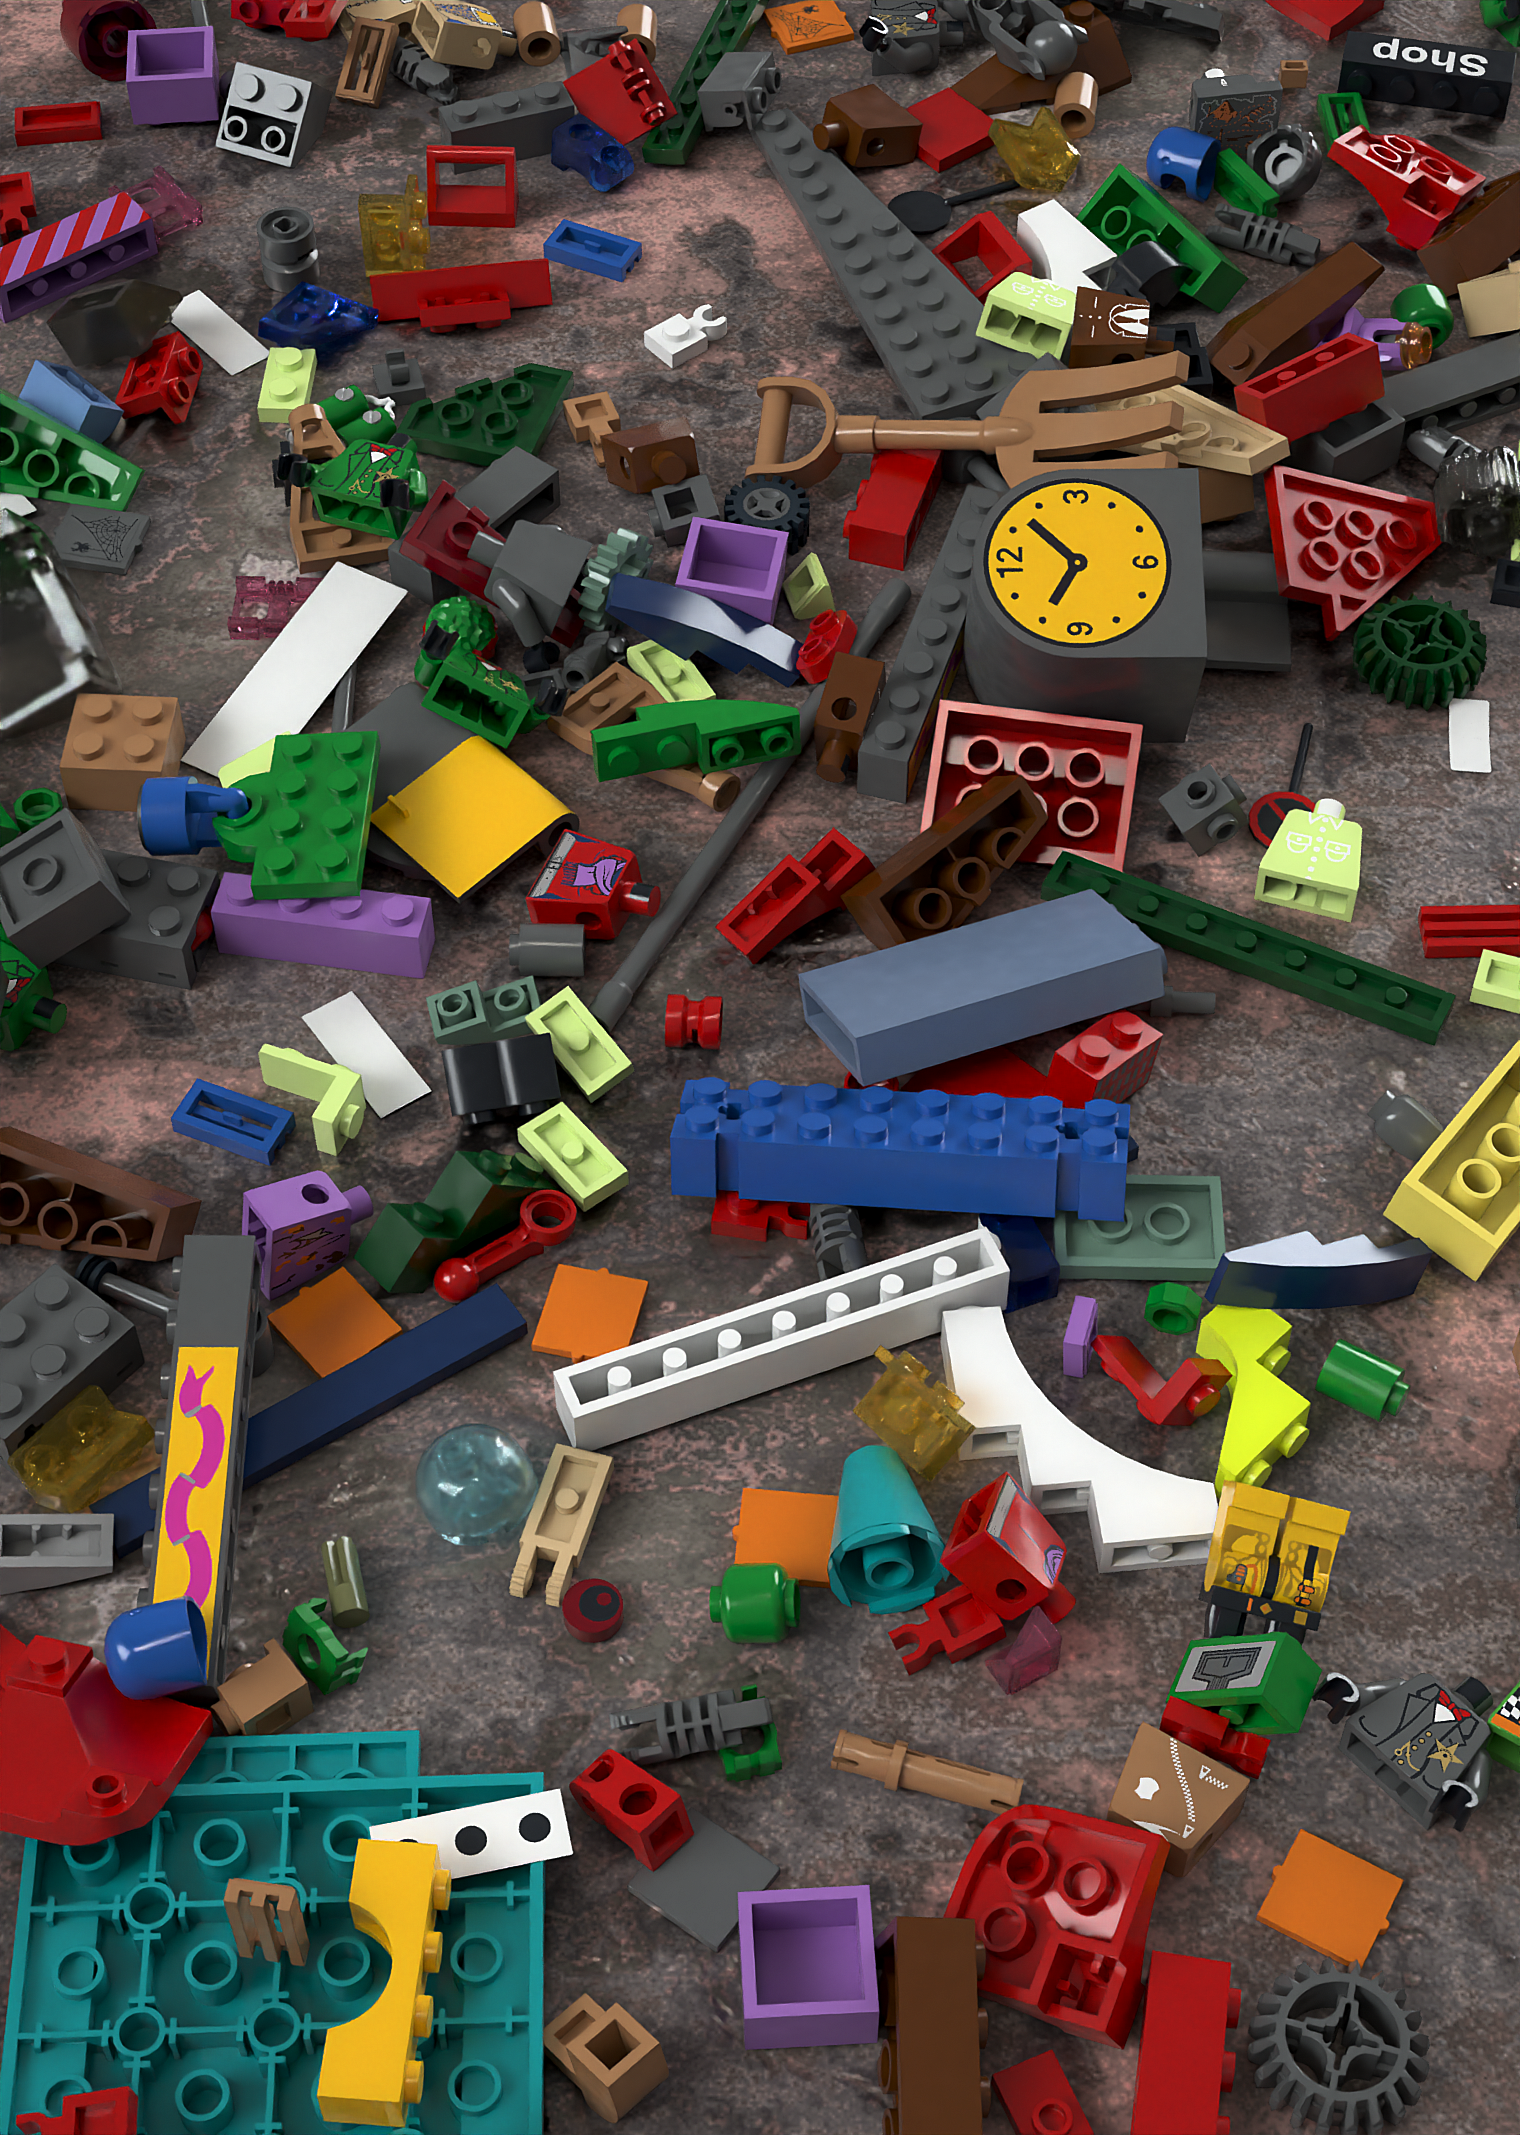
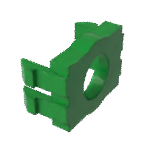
M313 1598L309 1600L308 1604L303 1603L290 1611L287 1619L289 1624L285 1627L282 1635L284 1639L282 1645L295 1659L302 1672L326 1695L347 1683L352 1685L357 1682L368 1648H363L349 1655L348 1651L334 1636L329 1626L322 1620V1616L317 1615L325 1611L328 1600ZM306 1634L318 1646L321 1658L320 1665L316 1663L309 1651Z
M756 1684L740 1687L741 1701L739 1702L765 1698V1696L757 1697ZM774 1722L756 1727L763 1734L764 1743L753 1754H739L731 1748L716 1750L722 1760L727 1781L735 1780L740 1782L751 1779L753 1775L759 1774L760 1777L775 1774L776 1770L782 1769V1760L777 1745V1729Z

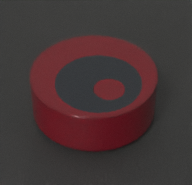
M596 1578L579 1581L566 1592L563 1598L564 1625L567 1631L576 1639L588 1643H597L611 1638L619 1631L624 1619L623 1599L619 1590L608 1581Z

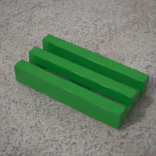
M1359 92L1318 94L1316 108L1328 152L1334 140L1339 138L1330 104H1333L1341 136L1351 130L1348 114L1344 107V104L1349 103L1355 127L1364 125L1371 134Z
M1231 148L1218 152L1214 189L1233 207L1256 213L1257 216L1277 217L1278 209L1274 204L1279 203L1280 195Z

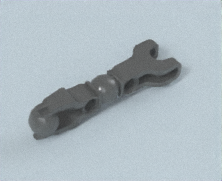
M937 0L938 7L948 12L953 19L969 22L975 31L981 30L983 37L994 45L1000 63L1022 74L1030 73L1038 80H1045V75L1056 76L1067 71L1077 58L1078 45L1089 41L1085 28L1067 21L1063 11L1049 0ZM1021 31L1029 33L1026 37L1025 45L1012 35Z

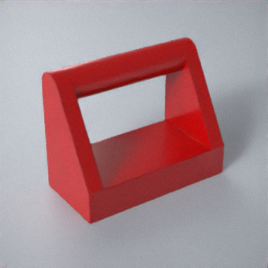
M427 145V212L429 226L516 227L519 192L515 147ZM439 163L505 165V186L441 185Z
M991 210L972 217L931 251L984 306L989 292L1014 272H1022L1032 276L1033 261ZM978 256L994 277L974 292L952 263Z

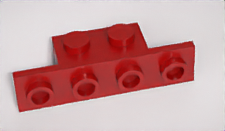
M548 258L369 275L375 322L420 318L421 328L430 327V331L436 333L454 331L457 329V324L474 322L477 328H493L502 324L501 320L511 319L510 309L553 305Z

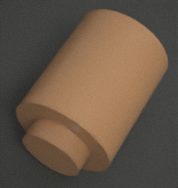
M531 1L521 5L513 15V26L517 35L520 56L526 63L532 66L548 65L558 57L561 50L553 12L549 6L538 1Z
M628 5L621 9L617 16L616 26H626L628 28V32L620 37L625 44L636 38L651 64L656 56L657 16L652 9L645 5Z
M1072 72L1059 80L1056 89L1052 123L1060 135L1076 139L1082 138L1092 131L1095 124L1099 93L1098 84L1093 77L1082 72Z

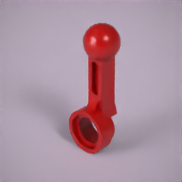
M549 1189L539 1190L528 1195L521 1204L520 1225L515 1230L465 1258H450L438 1266L434 1274V1287L438 1295L448 1302L461 1303L472 1297L476 1293L478 1286L528 1257L543 1254L544 1246H555L562 1243L573 1233L576 1225L577 1211L572 1199L562 1192ZM542 1216H552L560 1220L561 1224L556 1227L545 1228L537 1225L534 1220Z

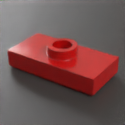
M1053 2049L992 2074V2087L1016 2135H1095Z

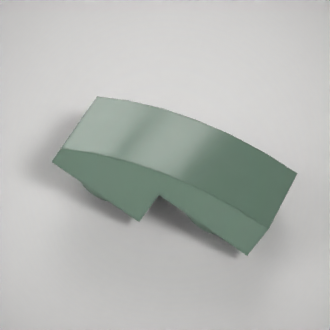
M533 975L485 992L481 991L475 980L426 997L435 1039L438 1044L447 1045L492 1042L533 1033L525 1017L543 1004L539 987Z

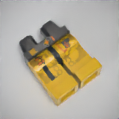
M1224 1480L1206 1565L1205 1581L1202 1582L1198 1600L1208 1603L1205 1612L1204 1637L1211 1639L1222 1636H1242L1247 1614L1267 1618L1263 1634L1275 1631L1287 1632L1298 1640L1302 1646L1307 1629L1318 1631L1322 1614L1319 1612L1326 1597L1329 1574L1340 1535H1345L1351 1512L1297 1497H1290V1495L1248 1484Z

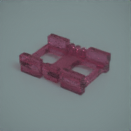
M162 166L153 168L154 177L121 191L116 185L108 188L110 197L125 192L131 198V196L146 189H153L160 195V197L145 204H138L152 218L156 245L160 243V238L193 223L197 226L203 224L202 205L189 192L184 193L174 183V178ZM168 211H176L183 217L167 226H160L153 220V218Z
M236 576V596L232 616L228 617L227 622L230 639L260 640L261 634H265V637L277 638L292 619H288L289 607L294 603H305L324 578L296 577L295 584L290 580L286 584L282 580H279L277 584L274 580H270L269 584H266L265 576ZM245 602L269 603L267 616L263 619H258V617H239L241 606Z

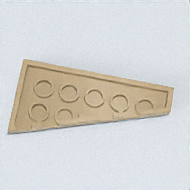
M1181 385L1130 398L1094 404L1098 412L1143 407L1172 400L1184 407L1182 432L1112 450L1139 455L1168 451L1179 457L1178 462L1251 476L1267 471L1272 464L1290 455L1287 437Z

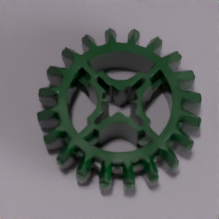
M1411 593L1406 601L1392 596L1388 604L1377 602L1374 610L1364 614L1358 626V631L1354 634L1352 644L1354 648L1352 655L1353 668L1358 670L1359 682L1369 684L1372 695L1384 693L1387 704L1395 700L1404 702L1406 710L1412 704H1419L1427 712L1433 703L1446 709L1453 698L1464 699L1469 691L1475 690L1487 662V657L1485 656L1487 651L1486 635L1480 631V622L1469 620L1467 609L1453 610L1451 600L1443 604L1434 602L1432 595L1427 600H1418Z

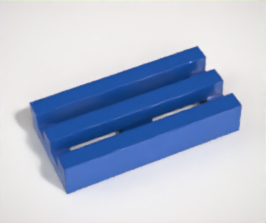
M565 219L561 221L543 244L544 258L619 282H623L626 279V271H632L634 261L639 262L642 258V243Z
M198 1078L171 1117L174 1132L268 1166L275 1159V1149L281 1150L285 1144L286 1132L291 1134L296 1127L294 1112ZM199 1101L226 1111H223L221 1113L216 1110L199 1105L198 1103ZM242 1116L260 1122L262 1124L271 1126L272 1128L271 1130L257 1126L255 1124L246 1122L242 1119Z

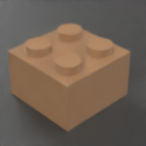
M78 693L59 766L69 809L137 812L139 789L147 778L178 777L180 760L182 759L186 742L178 698Z

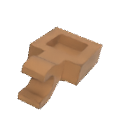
M605 391L564 400V417L576 443L590 440L597 465L604 467L605 462L600 436L621 431L620 417L608 392Z

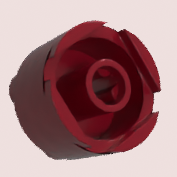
M138 0L62 1L63 11L60 19V31L68 49L85 68L107 81L126 80L128 31L157 29L153 17Z

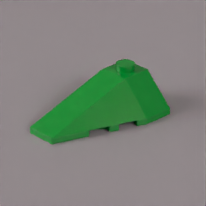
M0 388V492L126 512L146 470L43 410Z

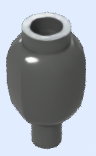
M1389 1089L1367 1113L1375 1121V1132L1384 1142L1401 1155L1417 1162L1444 1131L1442 1124L1417 1100L1406 1094L1396 1096Z

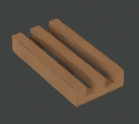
M356 16L335 97L339 102L347 103V101H352L355 105L363 106V104H368L370 108H379L400 30L396 23ZM372 29L354 91L351 90L366 30ZM382 32H384L368 93H366Z
M240 1878L229 1879L223 1902L240 1957L253 1958L256 1946H259L263 1949L266 1961L279 1963L281 1952L284 1950L288 1951L291 1965L305 1966L310 1943L296 1889L292 1886ZM268 1900L278 1902L276 1910L282 1932L276 1931L274 1923L275 1910Z

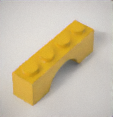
M358 1839L348 1900L355 1929L374 1938L386 1949L392 1959V1970L387 1986L371 2008L350 2022L327 2029L317 2091V2099L323 2120L326 2122L405 2128L409 2103H420L424 2080V2062L415 2061L418 2037L429 2038L433 2019V1996L425 1995L427 1974L439 1972L442 1956V1932H434L437 1910L447 1911L451 1893V1870L441 1868L437 1844Z

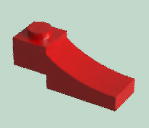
M833 827L799 862L792 855L788 854L715 928L734 948L755 965L779 942L812 919L837 907L844 911L847 907L840 896L876 868L865 853Z

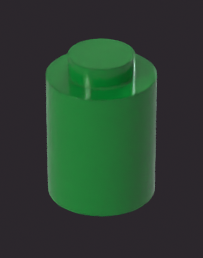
M1339 1339L1323 1365L1315 1390L1381 1422L1386 1413L1395 1417L1398 1415L1408 1396L1411 1385L1403 1382L1405 1369L1343 1339Z

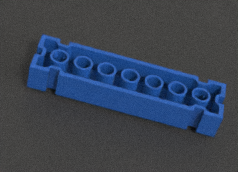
M715 1077L686 1080L680 1100V1114L676 1115L670 1136L672 1195L716 1197L718 1190L739 1191V1199L1055 1218L1056 1210L1078 1211V1219L1124 1222L1130 1104H1116L1107 1099H1094L1085 1102V1109L1063 1108V1101L1051 1096H1037L1032 1099L1002 1097L995 1093H981L976 1096L954 1095L932 1089L919 1093L891 1091L879 1086L865 1089L835 1088L824 1083L812 1084L810 1086L780 1085L770 1080L756 1081L749 1086L748 1090L730 1089V1082H725Z

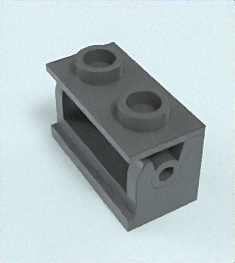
M773 51L727 52L723 55L697 91L705 131H714L716 127L738 126L745 118H747L749 130L755 128L782 88V75L780 69L775 67Z

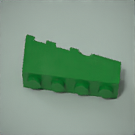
M1120 163L1076 217L1082 225L1117 255V258L1131 247L1146 241H1156L1167 246L1193 270L1179 291L1199 300L1219 314L1249 279L1147 181Z

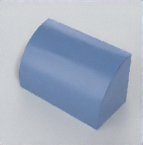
M35 360L19 396L22 400L43 410L99 444L105 441L114 431L124 410L71 367L41 360Z

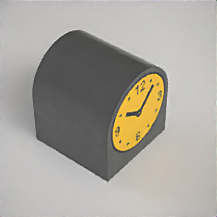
M1199 468L1066 469L1034 476L1010 489L992 506L979 528L973 550L963 640V660L968 681L977 699L982 705L1142 724L1141 743H1184L1208 657Z

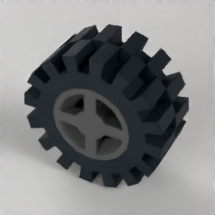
M758 475L757 483H752L750 478L742 480V488L735 484L730 489V495L726 494L724 522L789 532L787 552L791 556L798 553V546H805L807 537H809L810 502L802 487L796 489V482L790 479L785 484H781L782 477L773 475L772 482L765 481V475Z

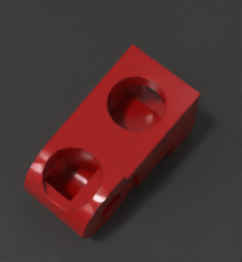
M607 1749L569 1784L574 1799L587 1815L597 1823L605 1825L607 1830L630 1846L634 1851L636 1859L653 1872L694 1835L681 1795L612 1749Z

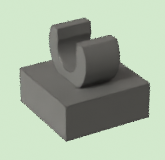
M403 348L385 351L386 363L372 365L374 383L379 399L389 397L395 402L394 407L409 405L426 399L425 385L417 358L405 360Z

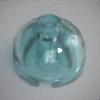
M465 1423L450 1428L433 1439L421 1454L415 1474L416 1499L420 1509L439 1537L455 1545L478 1546L489 1542L485 1535L494 1533L501 1527L507 1533L517 1527L533 1507L539 1488L538 1478L533 1471L532 1461L520 1444L509 1433L485 1423Z

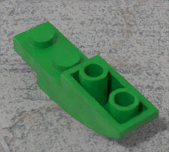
M715 699L661 703L635 708L636 721L591 730L594 771L599 783L698 762L702 773L707 774L801 754L800 713L798 709L766 702Z

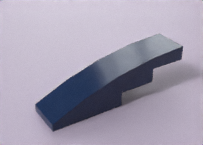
M616 573L611 578L605 611L686 661L698 650L735 674H738L749 663L787 688L800 677L796 663L799 658L798 652L804 644L766 622L717 600L669 584Z
M1304 1231L1223 1253L1204 1297L1211 1304L1259 1309H1326L1376 1303L1414 1294L1433 1251L1419 1237L1378 1249L1364 1234L1322 1245L1309 1231Z

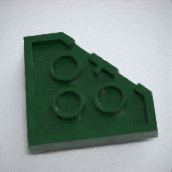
M528 363L514 368V376L492 383L489 377L455 388V396L435 403L428 397L412 403L396 433H403L411 437L417 445L418 452L484 466H490L493 461L500 459L515 446L538 457L563 408V401L568 399L574 387V374L572 371Z

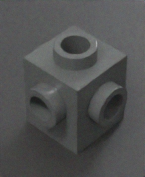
M1210 763L1199 771L1185 776L1176 787L1158 798L1198 857L1217 844L1230 840L1240 828L1250 822L1239 806L1247 800L1240 787L1230 774L1221 780Z

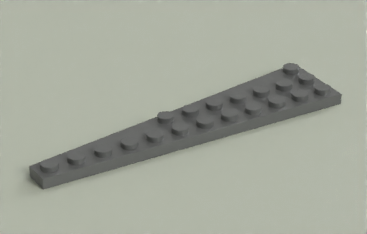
M789 108L771 110L762 115L755 128L750 130L752 138L916 420H949L956 417L976 415V411L1038 360L1031 353L1020 352L975 335L984 305L830 149L820 150L816 147L813 140V132Z

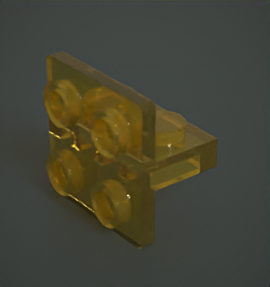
M408 174L404 195L360 194L358 213L366 277L377 274L426 270V259L422 255L430 254L431 235L429 227H422V219H426L427 194L426 191H419L417 174Z

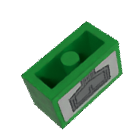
M1275 1631L1259 1635L1222 1636L1220 1638L1191 1640L1165 1702L1168 1703L1170 1696L1227 1717L1230 1719L1228 1728L1238 1732H1250L1256 1735L1298 1733L1322 1669L1302 1649L1300 1642L1287 1632Z

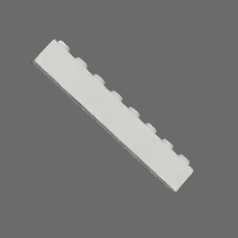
M983 1227L553 1371L557 1412L572 1447L593 1451L941 1332L943 1311L958 1310L960 1307L968 1305L980 1306L982 1308L1000 1306L1001 1311L1005 1310L1007 1306L1010 1269L987 1227Z

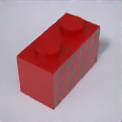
M1124 1008L1109 1013L1054 1052L1042 1096H1051L1063 1101V1108L1085 1109V1102L1094 1099H1107L1119 1104L1148 1083L1163 1034Z

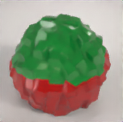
M460 595L459 597L441 600L439 604H436L431 609L428 619L422 627L423 636L431 622L435 619L439 621L437 625L451 634L454 630L459 633V637L450 653L458 646L486 660L495 655V645L499 639L496 634L498 624L493 614L488 611L486 605H479L475 600Z

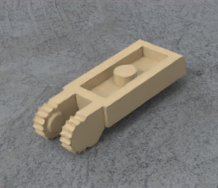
M558 1443L555 1445L519 1541L520 1554L510 1581V1595L525 1598V1595H527L528 1590L532 1586L537 1560L540 1558L556 1562L552 1576L549 1577L546 1585L545 1602L548 1605L561 1607L563 1598L571 1583L573 1568L579 1567L613 1473V1457Z

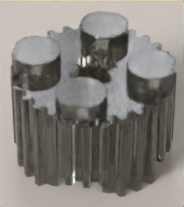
M1497 446L1489 452L1487 449H1483L1481 453L1472 450L1471 455L1462 453V457H1447L1439 466V478L1435 479V486L1433 487L1438 535H1440L1441 542H1448L1454 548L1460 546V551L1470 549V553L1480 557L1481 560H1485L1487 556L1496 559L1497 554L1506 556V551L1515 544L1514 540H1520V461H1516L1514 450L1505 446Z

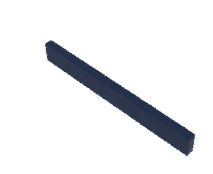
M496 1283L248 1418L242 1491L528 1334L526 1320ZM161 1466L89 1505L91 1514H114L113 1550L119 1560L143 1547L145 1532L147 1530L154 1531L156 1510H151L149 1506V1483L152 1474H160Z

